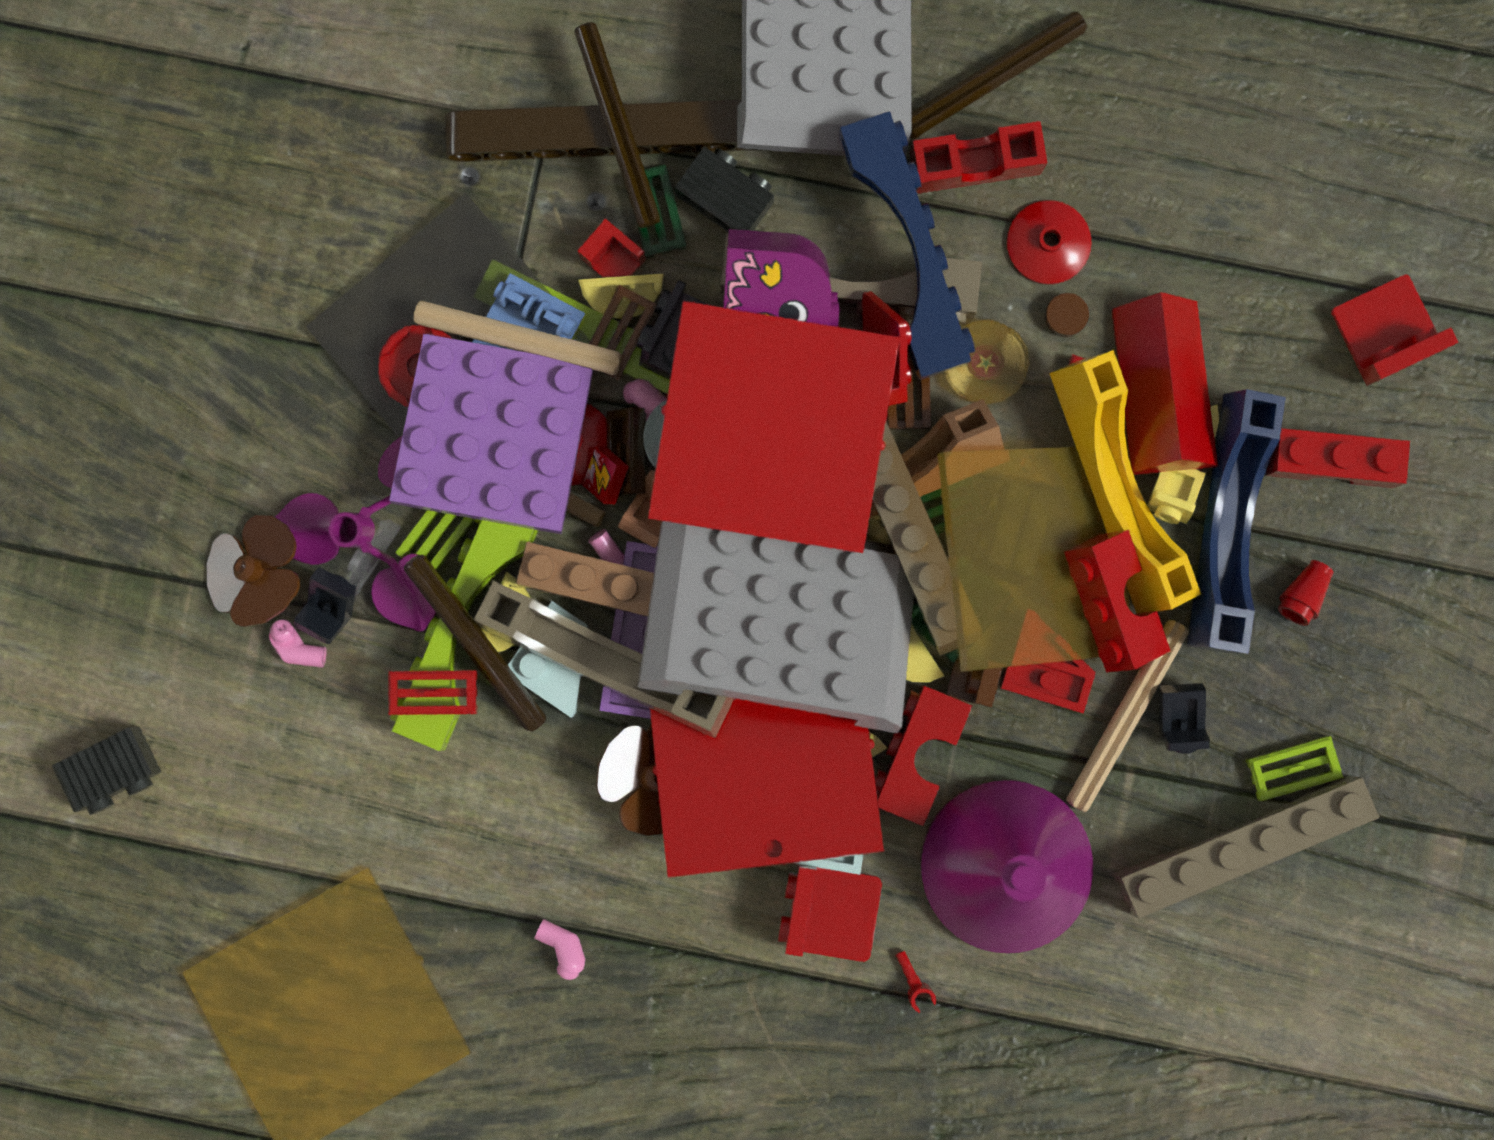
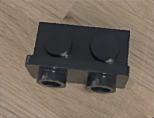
M678 280L672 292L667 289L664 290L655 309V313L660 316L654 327L649 324L645 326L636 345L637 348L642 350L639 366L668 380L671 379L683 301L709 305L684 293L687 283Z

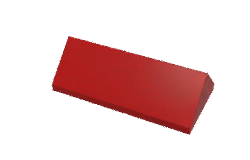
M1159 292L1113 308L1111 312L1117 362L1128 389L1125 406V430L1133 475L1217 467L1197 301Z

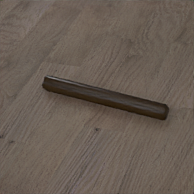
M1073 11L911 112L910 137L912 139L919 137L1083 35L1087 29V24L1082 15L1077 11Z
M594 22L579 25L575 28V36L638 226L640 228L653 226L660 222V215L597 25Z
M417 555L409 560L404 566V571L523 728L531 732L537 730L545 723L546 715L427 557Z

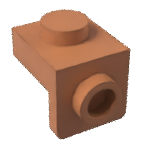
M651 470L645 478V494H637L623 515L618 528L656 548L662 521L648 519L655 471Z

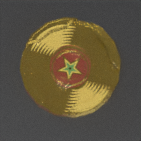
M990 319L974 321L963 327H968L975 346V352L969 354L971 362L965 366L946 371V379L954 392L968 402L974 403L984 399L986 405L998 404L1013 396L1025 381L1030 364L1028 349L1019 333L1011 327Z

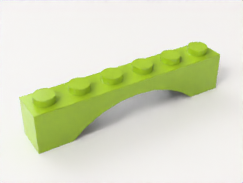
M475 519L474 522L480 525L474 539L467 538L461 548L458 562L463 563L458 577L457 579L450 577L447 582L448 587L467 612L475 598L492 578L508 565L523 557L526 543H534L539 530ZM434 617L424 636V640L429 642L423 658L418 656L415 658L409 671H455L457 640L441 618ZM409 680L412 682L410 689L456 688L455 680ZM458 697L398 698V706H461ZM461 714L391 715L390 720L395 721L392 732L437 751H444Z

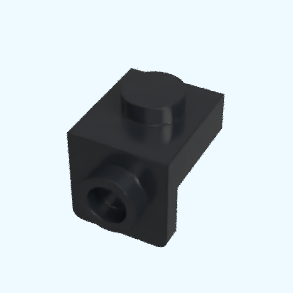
M319 567L310 577L307 604L295 617L294 627L325 644H331L352 617L356 586L349 583L344 577L332 574Z
M1203 683L1160 686L1159 733L1166 749L1182 754L1193 753L1199 749H1209L1210 738L1205 729L1206 689Z

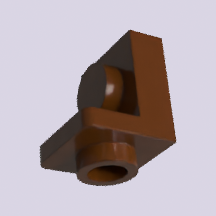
M963 656L955 657L946 695L965 702L992 707L1003 665Z

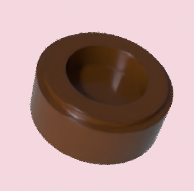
M1073 293L1057 295L1051 300L1045 311L1047 327L1051 332L1060 337H1072L1078 334L1086 326L1089 319V309L1086 302L1080 296Z

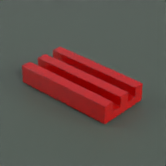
M388 671V715L477 714V671ZM467 679V688L398 689V680ZM467 697V706H398V698Z

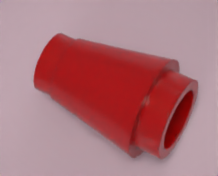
M1311 560L1309 565L1280 595L1279 600L1281 603L1278 607L1280 614L1301 626H1308L1311 620L1317 619L1334 571L1323 562Z

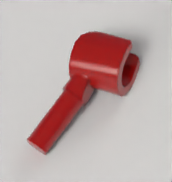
M905 950L896 954L895 956L910 987L907 996L913 1009L921 1013L915 1002V998L920 993L929 994L935 1006L936 996L928 984L921 982Z

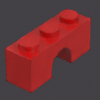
M1041 121L998 127L997 131L991 135L971 140H957L956 134L914 140L909 152L910 161L915 163L921 180V187L916 188L917 194L1037 176L1042 174L1047 165Z
M1281 428L1280 440L1270 458L1265 476L1300 480L1314 478L1341 479L1350 481L1352 485L1395 488L1407 484L1410 441Z
M1129 529L1100 534L1064 551L1070 575L1075 582L1084 608V615L1089 622L1098 648V654L1103 662L1106 673L1136 670L1171 651L1157 611L1133 614L1125 602L1124 588L1127 580L1132 575L1143 570Z
M921 686L918 693L911 690L903 708V715L908 717L902 733H893L885 753L892 757L886 773L879 770L875 776L878 808L924 826L940 786L923 779L918 774L914 764L916 751L924 742L932 739H939L956 746L972 705L926 686Z

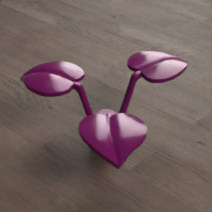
M402 436L388 446L378 465L379 480L389 488H392ZM308 493L291 500L275 516L287 524L297 545L293 558L302 563L311 565L327 563L336 557L339 546L360 547L362 552L369 553L386 562L390 568L380 571L372 584L371 595L376 609L382 616L393 623L412 628L418 632L428 628L436 612L404 571L405 564L419 554H409L397 563L393 557L375 548L370 543L375 535V525L370 516L391 504L389 501L390 495L369 507H362L359 513H339L335 504L326 496Z

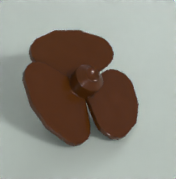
M255 515L246 522L242 532V540L247 555L239 540L235 536L225 533L219 535L214 540L208 557L207 588L213 605L220 612L230 613L232 621L242 627L264 624L282 613L297 595L300 588V579L294 571L277 569V567L284 566L293 559L297 545L288 525L274 516Z
M652 725L647 731L639 726H627L607 744L597 765L596 791L599 797L607 802L619 801L634 791L620 806L619 820L622 826L628 831L644 836L663 834L657 776L653 774V767L656 765Z

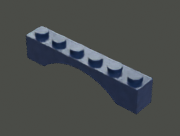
M888 111L840 127L839 138L852 177L868 186L889 206L902 225L912 249L917 274V298L913 320L910 325L911 343L907 347L918 381L969 364L971 362L969 354L975 352L974 342L968 327L961 329L956 312L962 311L960 299L955 286L947 287L942 272L948 270L947 259L941 244L934 246L929 232L930 229L935 228L929 205L927 203L921 205L916 192V188L921 187L917 167L914 162L907 164L902 147L908 146L902 122H894L891 112Z
M1248 389L1223 394L1216 441L1218 466L1212 469L1196 578L1201 595L1193 599L1187 640L1188 647L1224 653L1249 654L1255 614L1249 578L1251 526L1262 479L1270 458L1280 440L1286 397Z

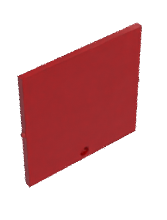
M683 301L667 404L661 408L664 422L648 519L863 553L880 452L886 446L883 441L900 337Z
M734 698L716 738H713L650 708L656 765L653 767V774L657 776L668 878L884 852L871 749L874 748L875 743L869 738L868 728L854 726L855 719Z

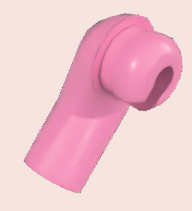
M543 919L534 939L555 948L559 963L556 969L563 979L573 980L577 978L585 965V956L580 939L575 933Z

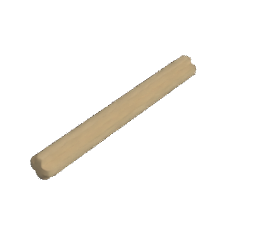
M419 301L414 311L413 320L418 325L522 352L557 359L610 375H616L621 365L622 355L618 351L425 301Z
M1174 620L1166 622L1163 630L1171 651L1141 666L1071 789L1067 802L1076 809L1083 812L1089 810L1185 641L1189 630L1179 622Z

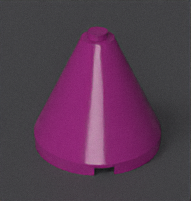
M1016 780L992 781L974 785L960 792L937 813L926 832L921 850L922 882L926 898L932 910L944 926L955 936L985 951L1007 954L1020 953L1050 943L1063 934L1077 919L1091 890L1093 855L1083 825L1075 813L1060 798L1041 787Z

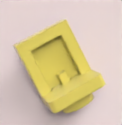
M1196 469L1159 472L1147 504L1150 511L1155 512L1156 518L1170 524L1183 522L1186 524L1194 513L1195 502L1206 473Z

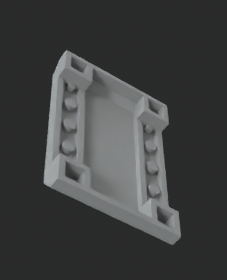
M742 0V101L737 106V148L845 156L839 138L840 127L888 111L891 112L894 122H902L909 144L911 135V0ZM908 146L902 147L905 156Z
M662 521L637 687L681 695L684 689L855 719L854 726L898 733L902 727L914 594L897 555L867 549H864L863 553Z

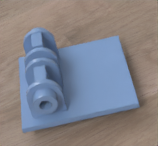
M510 273L505 283L501 281L495 289L493 296L496 300L486 317L572 339L585 313ZM474 339L473 342H472V343H477V344H483V345H488V346H494V347H499V348L510 349V348H507V347H503V346H499V345L487 343V342L480 341V340H476V339Z

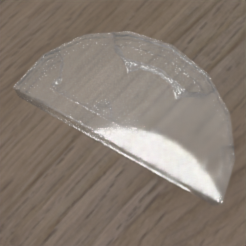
M390 519L379 523L380 527L370 542L372 546L384 553L401 529L400 525ZM360 547L347 567L351 572L346 580L356 586L355 598L380 561L377 557L362 552Z

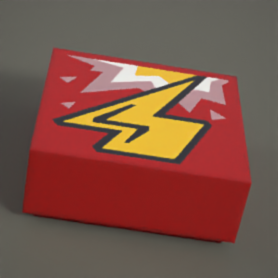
M594 446L581 484L603 504H616L629 466L607 447Z

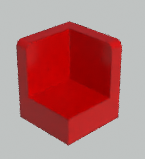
M607 219L603 220L578 249L580 259L603 278L633 276L646 260L645 252Z

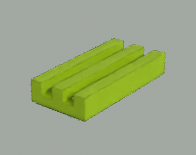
M427 510L395 553L401 558L412 554L410 551L439 512ZM445 514L416 554L427 556L457 515ZM464 517L430 562L436 571H438L474 523V518Z
M1331 736L1321 737L1246 759L1247 766L1252 773V783L1257 790L1255 793L1258 801H1265L1343 778ZM1324 748L1326 753L1263 773L1260 768L1262 765ZM1329 763L1331 771L1273 788H1266V781Z

